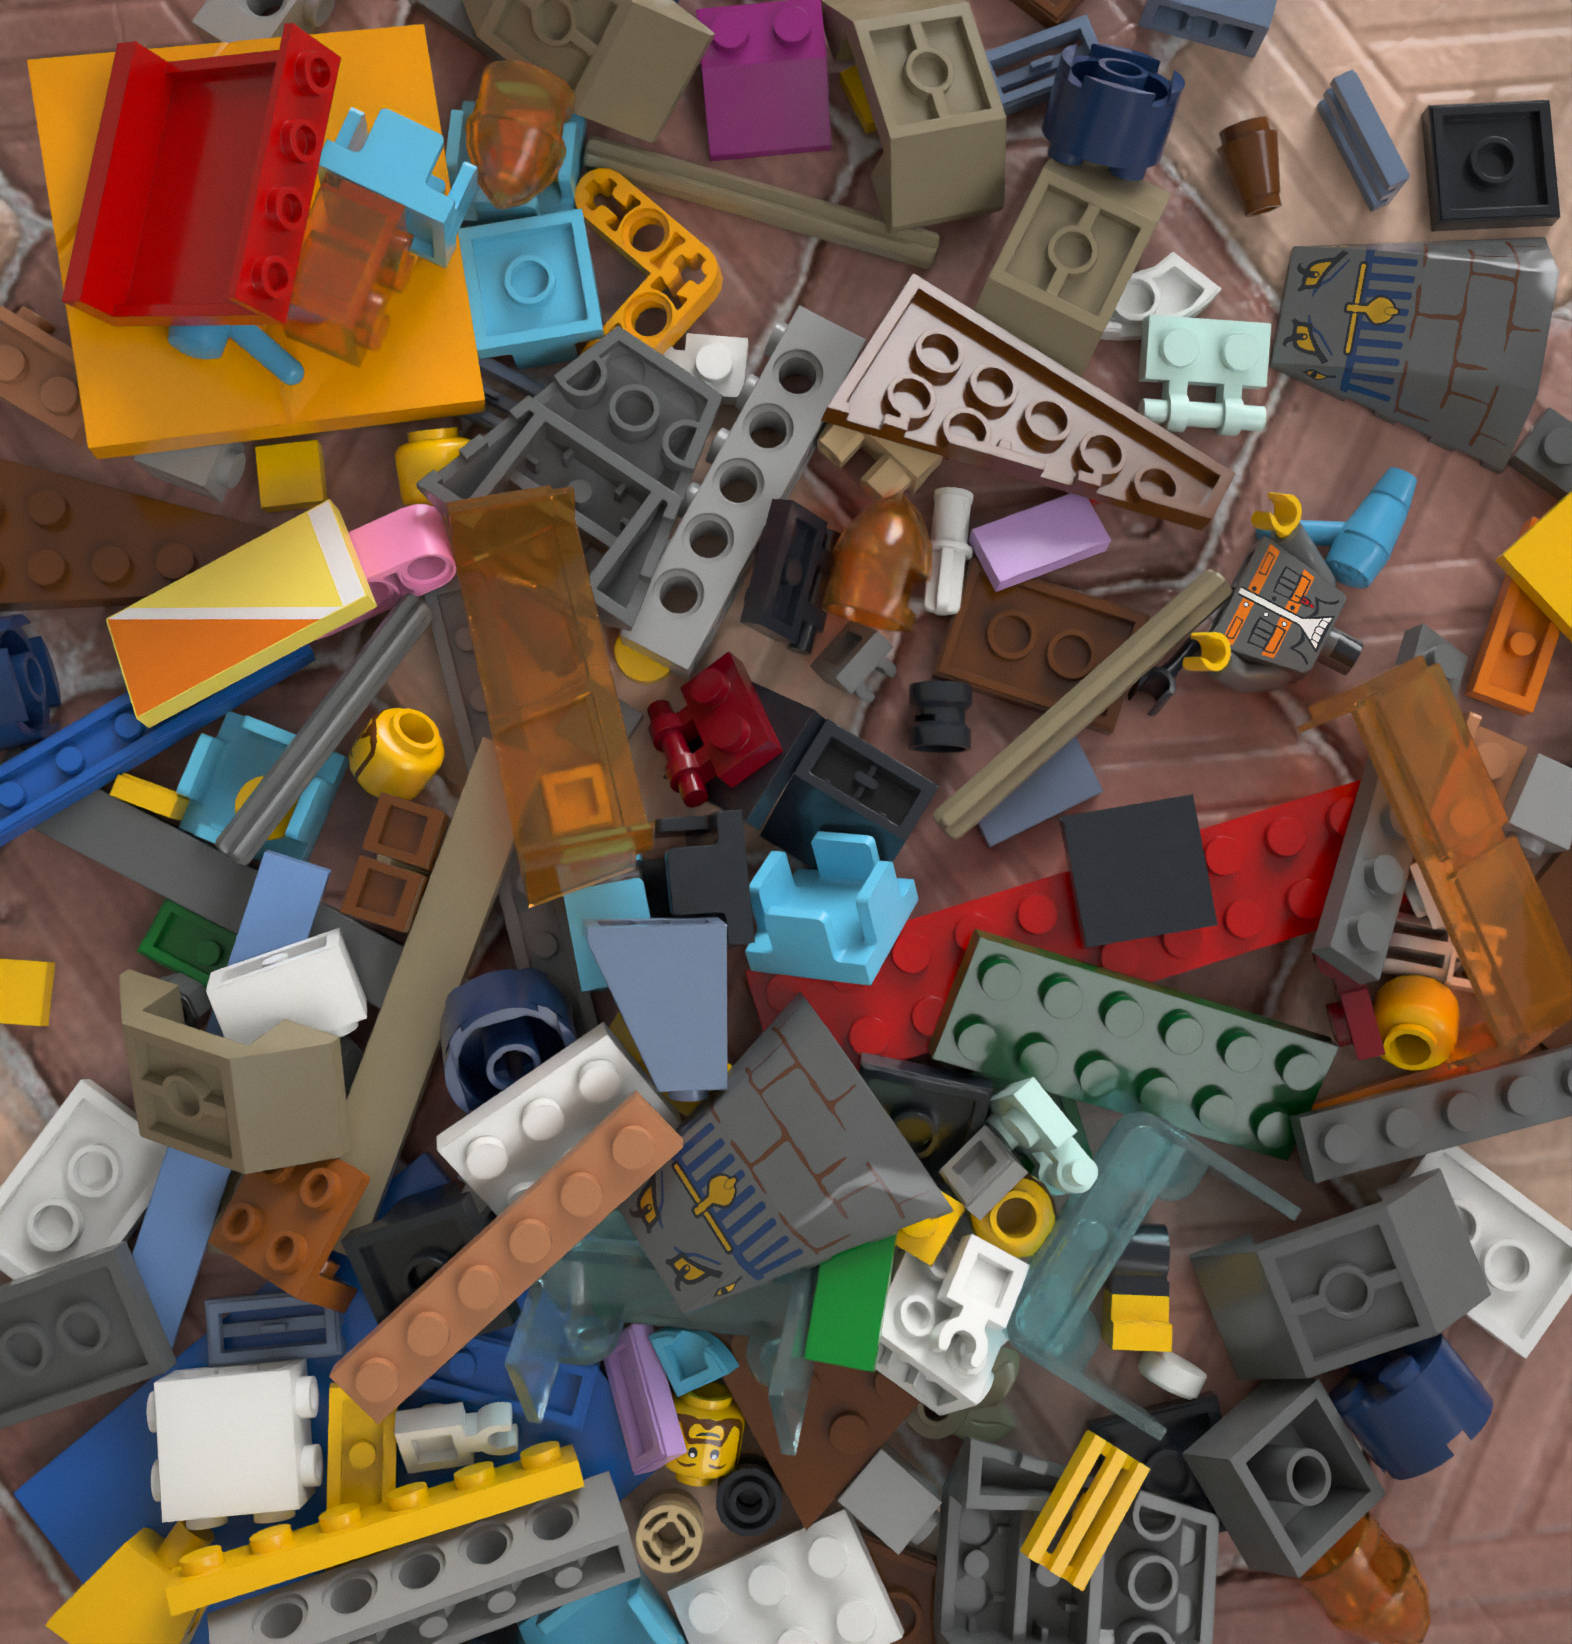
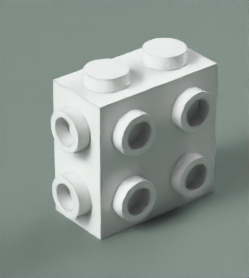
M953 1234L949 1237L933 1267L896 1246L876 1363V1370L939 1416L976 1406L988 1394L994 1380V1374L991 1372L1000 1347L1006 1343L1015 1329L1017 1319L1014 1313L1023 1293L1021 1289L1005 1329L993 1330L988 1326L985 1327L984 1331L988 1339V1352L985 1360L978 1368L965 1369L960 1366L966 1345L964 1339L957 1333L952 1336L947 1351L935 1353L929 1350V1338L932 1330L941 1321L949 1319L953 1310L952 1307L936 1299L959 1244L953 1238Z
M306 1358L213 1368L203 1367L174 1370L154 1382V1391L149 1394L146 1414L149 1430L152 1433H157L158 1459L155 1460L152 1466L151 1492L156 1502L161 1501L162 1523L186 1520L187 1529L203 1530L226 1524L228 1516L253 1514L255 1523L280 1522L296 1515L295 1510L300 1509L315 1493V1486H320L322 1483L323 1454L319 1444H312L310 1418L317 1415L319 1391L315 1376H307Z

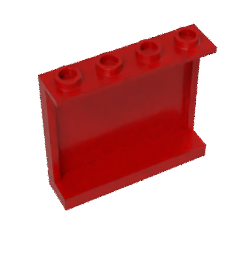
M294 23L284 24L279 50L168 62L136 41L117 43L61 302L114 327L286 325L341 57Z

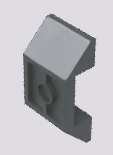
M1440 1168L1376 1189L1380 1199L1378 1203L1255 1245L1250 1233L1189 1255L1238 1380L1307 1379L1436 1336L1491 1295Z

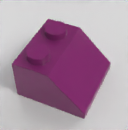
M788 0L696 9L697 20L715 33L712 42L700 61L710 162L830 151L831 129L828 70L821 0Z

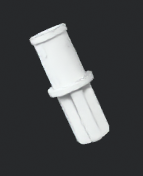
M943 487L934 491L935 504L930 541L925 542L923 545V553L928 557L923 605L926 611L936 615L957 614L960 610L965 562L973 556V549L967 543L970 510L974 495L962 488Z

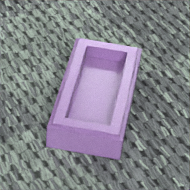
M1072 493L974 528L968 539L995 592L1107 550L1111 542L1089 499Z
M651 1321L631 1324L601 1345L605 1368L632 1471H634L635 1475L655 1471L687 1453L666 1373L648 1337L654 1332Z

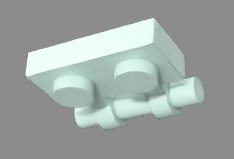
M1148 315L1143 318L1138 381L1162 383L1161 399L1142 398L1139 403L1138 413L1157 425H1161L1162 428L1169 432H1183L1186 426L1215 428L1217 435L1237 436L1241 430L1262 431L1266 423L1265 407L1244 405L1241 397L1242 389L1259 390L1267 387L1271 323ZM1188 385L1216 387L1215 403L1189 401L1187 396Z
M1031 1077L995 1088L992 1091L984 1126L986 1125L997 1134L1010 1151L1014 1150L1018 1156L1027 1155L1035 1165L1032 1175L1046 1185L1052 1196L1077 1194L1089 1190L1098 1177V1167L1072 1137L1077 1132L1076 1128L1037 1080Z

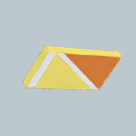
M328 499L106 618V622L136 719L150 728L376 608L377 605L340 510Z

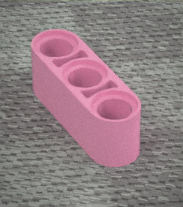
M425 504L407 506L348 532L377 607L316 640L331 636L392 609L404 594L410 593L419 597L450 582L456 573L457 567L444 517L437 508Z

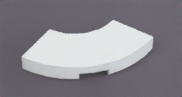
M1172 252L1156 266L1132 274L1101 339L1115 341L1140 340L1142 338L1143 318L1148 315L1195 318L1211 304L1222 288L1176 253Z

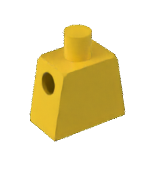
M186 1520L177 1521L166 1538H163L150 1528H142L83 1584L49 1619L45 1626L69 1644H190L208 1606L171 1617L164 1588L172 1568L180 1566V1558L192 1551L210 1546L215 1538L214 1533L211 1529L189 1530L186 1528Z

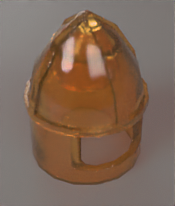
M508 60L495 61L485 66L473 112L468 116L465 126L466 150L471 164L477 166V183L493 206L499 210L525 205L552 184L567 153L564 140L560 137L562 126L568 123L573 115L576 102L574 92L560 77L530 63Z
M897 493L873 502L846 526L833 549L832 555L835 557L821 607L837 617L848 621L853 620L871 628L888 632L911 633L917 615L908 609L914 583H927L931 580L933 547L921 513L905 494Z
M1369 1511L1300 1578H1297L1326 1610V1616L1338 1629L1346 1630L1360 1640L1380 1644L1423 1643L1431 1623L1428 1587L1415 1565L1414 1556L1402 1544L1395 1543L1380 1527V1523Z

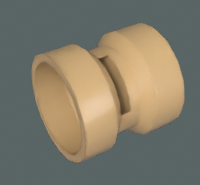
M675 1488L664 1489L653 1494L644 1504L636 1530V1548L641 1559L651 1569L662 1573H677L689 1567L698 1557L704 1532V1513L699 1502L690 1493Z

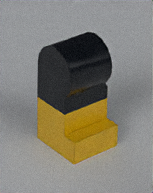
M1112 1222L1110 1224L1106 1246L1101 1339L1112 1350L1172 1352V1324L1169 1323L1170 1282L1167 1281L1170 1243L1165 1224Z

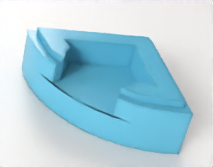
M682 1324L670 1325L660 1328L648 1336L677 1397L721 1378L739 1367L730 1350L718 1338L703 1329Z

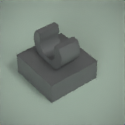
M850 620L810 665L826 683L867 702H872L875 698L872 691L868 690L865 685V679L874 669L890 678H893L897 673L893 662L885 657L893 646L878 630Z

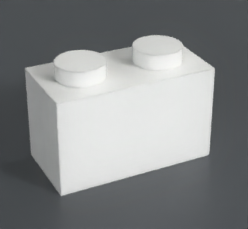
M340 927L213 971L210 974L206 989L224 1037L247 1046L284 1019L342 1037L354 1031L358 1027V1021L367 1018V998Z

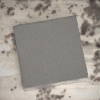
M985 1125L940 1169L939 1173L964 1207L981 1220L1028 1171L1000 1137Z

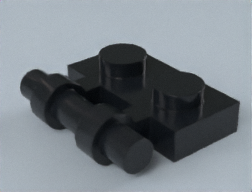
M772 499L766 524L761 533L760 547L751 581L745 593L740 623L777 642L788 643L787 649L792 652L811 655L816 634L823 633L828 613L823 610L830 580L838 578L842 559L837 556L842 534L835 530L827 529V521L794 500Z

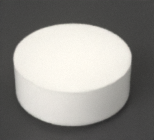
M1144 1351L1137 1365L1139 1372L1145 1378L1168 1392L1189 1400L1198 1397L1207 1379V1375L1200 1368L1173 1352Z

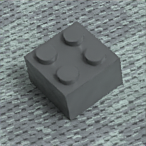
M1315 1378L1265 1379L1182 1453L1249 1569L1300 1578L1386 1495L1320 1380Z

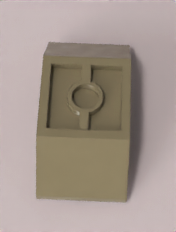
M462 0L476 36L573 113L649 143L657 141L715 36L713 31L673 0Z
M821 0L824 32L834 62L855 60L884 151L870 177L888 233L1001 211L1005 206L1006 115L969 2L966 0Z
M1050 157L1044 165L985 283L974 311L1082 377L1172 194L1144 180L1130 181L1119 178L1108 171V166L1086 160L1080 165H1069L1058 162Z
M130 969L119 975L122 1028L141 1137L242 1174L340 1158L351 1151L339 1036L284 1019L247 1046L185 1025L179 985Z

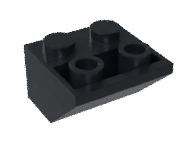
M826 719L793 773L760 837L814 870H818L811 841L818 831L869 835L875 839L880 861L893 862L939 785L831 720Z

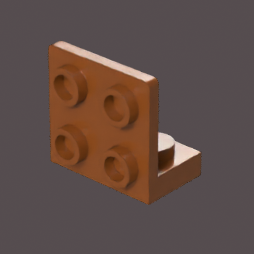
M341 1158L245 1174L207 1242L294 1298L345 1314L358 1289L335 1275L340 1264L329 1258V1255L367 1188L370 1176Z

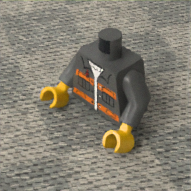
M1269 492L1267 496L1274 504V515L1263 511H1254L1252 514V525L1260 530L1271 531V539L1263 536L1248 551L1230 586L1233 591L1232 596L1218 609L1208 631L1191 633V639L1197 640L1200 644L1197 654L1201 655V657H1184L1183 667L1186 670L1205 671L1210 677L1235 693L1281 690L1286 685L1295 684L1305 678L1312 670L1316 661L1342 675H1346L1356 663L1364 645V642L1333 627L1346 602V596L1341 590L1336 588L1335 576L1300 523L1302 515L1301 503L1298 498L1291 494Z

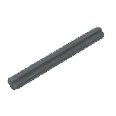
M410 593L401 596L216 839L215 845L222 854L240 865L250 863L433 620L434 614L426 602Z

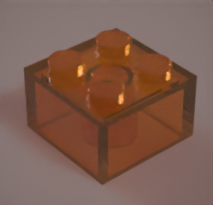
M326 172L308 215L286 325H282L286 337L359 368L367 349L375 353L379 351L390 323V316L384 313L392 291L399 294L403 293L415 262V257L409 254L414 235L407 232L404 205Z

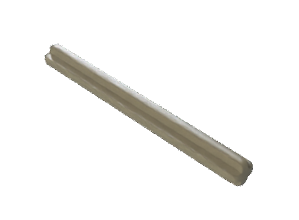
M597 135L590 137L584 152L583 163L587 172L598 168L612 169L637 187L924 269L931 268L937 254L939 235L930 230L917 227L888 233L884 218L881 216Z
M1211 569L1205 570L936 809L933 818L939 828L951 839H961L1227 602L1233 593L1227 580L1219 572L1216 573Z

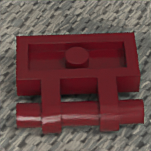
M730 651L680 687L687 706L674 713L670 702L667 700H657L651 703L647 709V714L651 721L648 733L656 750L664 753L667 761L664 770L670 788L674 792L680 793L683 803L689 808L699 807L707 801L708 792L704 784L715 776L733 788L783 752L743 662ZM700 735L704 746L691 753L688 743Z
M1312 952L1315 966L1326 977L1332 979L1334 986L1333 990L1337 1002L1325 1004L1334 1040L1338 1043L1339 1048L1349 1046L1358 1061L1386 1055L1369 992L1365 984H1358Z

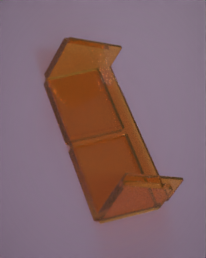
M551 485L446 503L459 586L529 908L632 871L636 868L637 855L652 850L654 846L655 825L654 821L647 822L575 520V491L573 486L552 490Z
M1419 655L1322 696L1308 706L1311 717L1300 724L1297 729L1301 733L1351 713L1487 1020L1458 1030L1455 1048L1449 1054L1446 1063L1448 1070L1466 1065L1469 1072H1473L1528 1053L1572 1018V961L1517 837L1512 835L1506 838L1501 827L1508 824V816L1442 667L1439 663L1427 666L1423 655Z

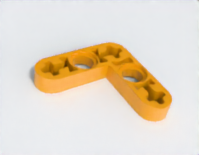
M608 168L591 170L581 177L576 186L574 199L577 209L582 208L585 222L595 233L647 276L642 284L603 326L604 336L617 326H620L664 356V353L671 346L675 345L717 298L723 283L720 266L708 247L620 173ZM599 193L606 197L614 196L621 211L626 214L621 222L606 206H596L593 200ZM652 224L664 229V239L655 250L642 252L633 247V238L636 232L643 226ZM687 267L693 271L701 268L705 279L699 285L691 280L685 283L681 272ZM665 288H668L673 297L678 296L683 305L680 309L677 310L668 296L662 293ZM649 308H660L666 311V325L658 334L642 336L636 332V320L643 311ZM600 339L590 340L581 354Z

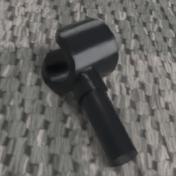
M1189 637L1161 667L1154 666L1133 684L1127 694L1128 700L1130 701L1138 691L1147 692L1156 701L1147 715L1155 716L1160 713L1176 690L1175 678L1183 668L1184 657H1193L1200 649L1199 642Z

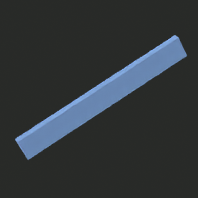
M271 850L265 851L227 966L310 938L332 870ZM212 1010L205 1032L225 1038L214 1010ZM167 1147L132 1256L173 1351L209 1243L207 1241L212 1234L232 1170Z

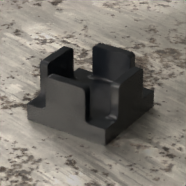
M742 809L716 811L704 816L661 818L644 825L645 839L686 837V847L671 848L665 852V859L645 860L643 865H639V876L644 882L651 918L717 916L727 924V949L755 943Z
M455 1181L398 1200L382 1219L350 1230L341 1240L378 1325L497 1217L489 1206H486L479 1214L470 1191L461 1194ZM515 1299L476 1336L514 1325L522 1313L517 1300Z

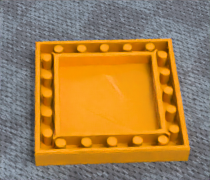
M424 24L309 34L341 57L323 146L327 139L335 142L351 107L365 113L368 135L380 110L384 108L394 111L442 135ZM282 37L241 40L230 43L219 42L152 48L149 50L170 62L279 50ZM115 52L27 60L63 291ZM443 147L431 175L445 182L446 192L444 195L448 196L451 188ZM317 172L304 234L310 254L309 270L305 278L293 287L286 325H256L302 364L304 377L296 385L283 383L230 337L220 358H192L170 345L167 340L169 326L114 327L65 303L88 449L98 460L485 412V397L458 233L456 236L457 246L445 269L327 213Z

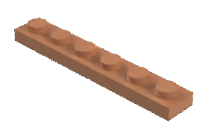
M636 1090L334 1365L329 1377L379 1424L683 1148L684 1139Z

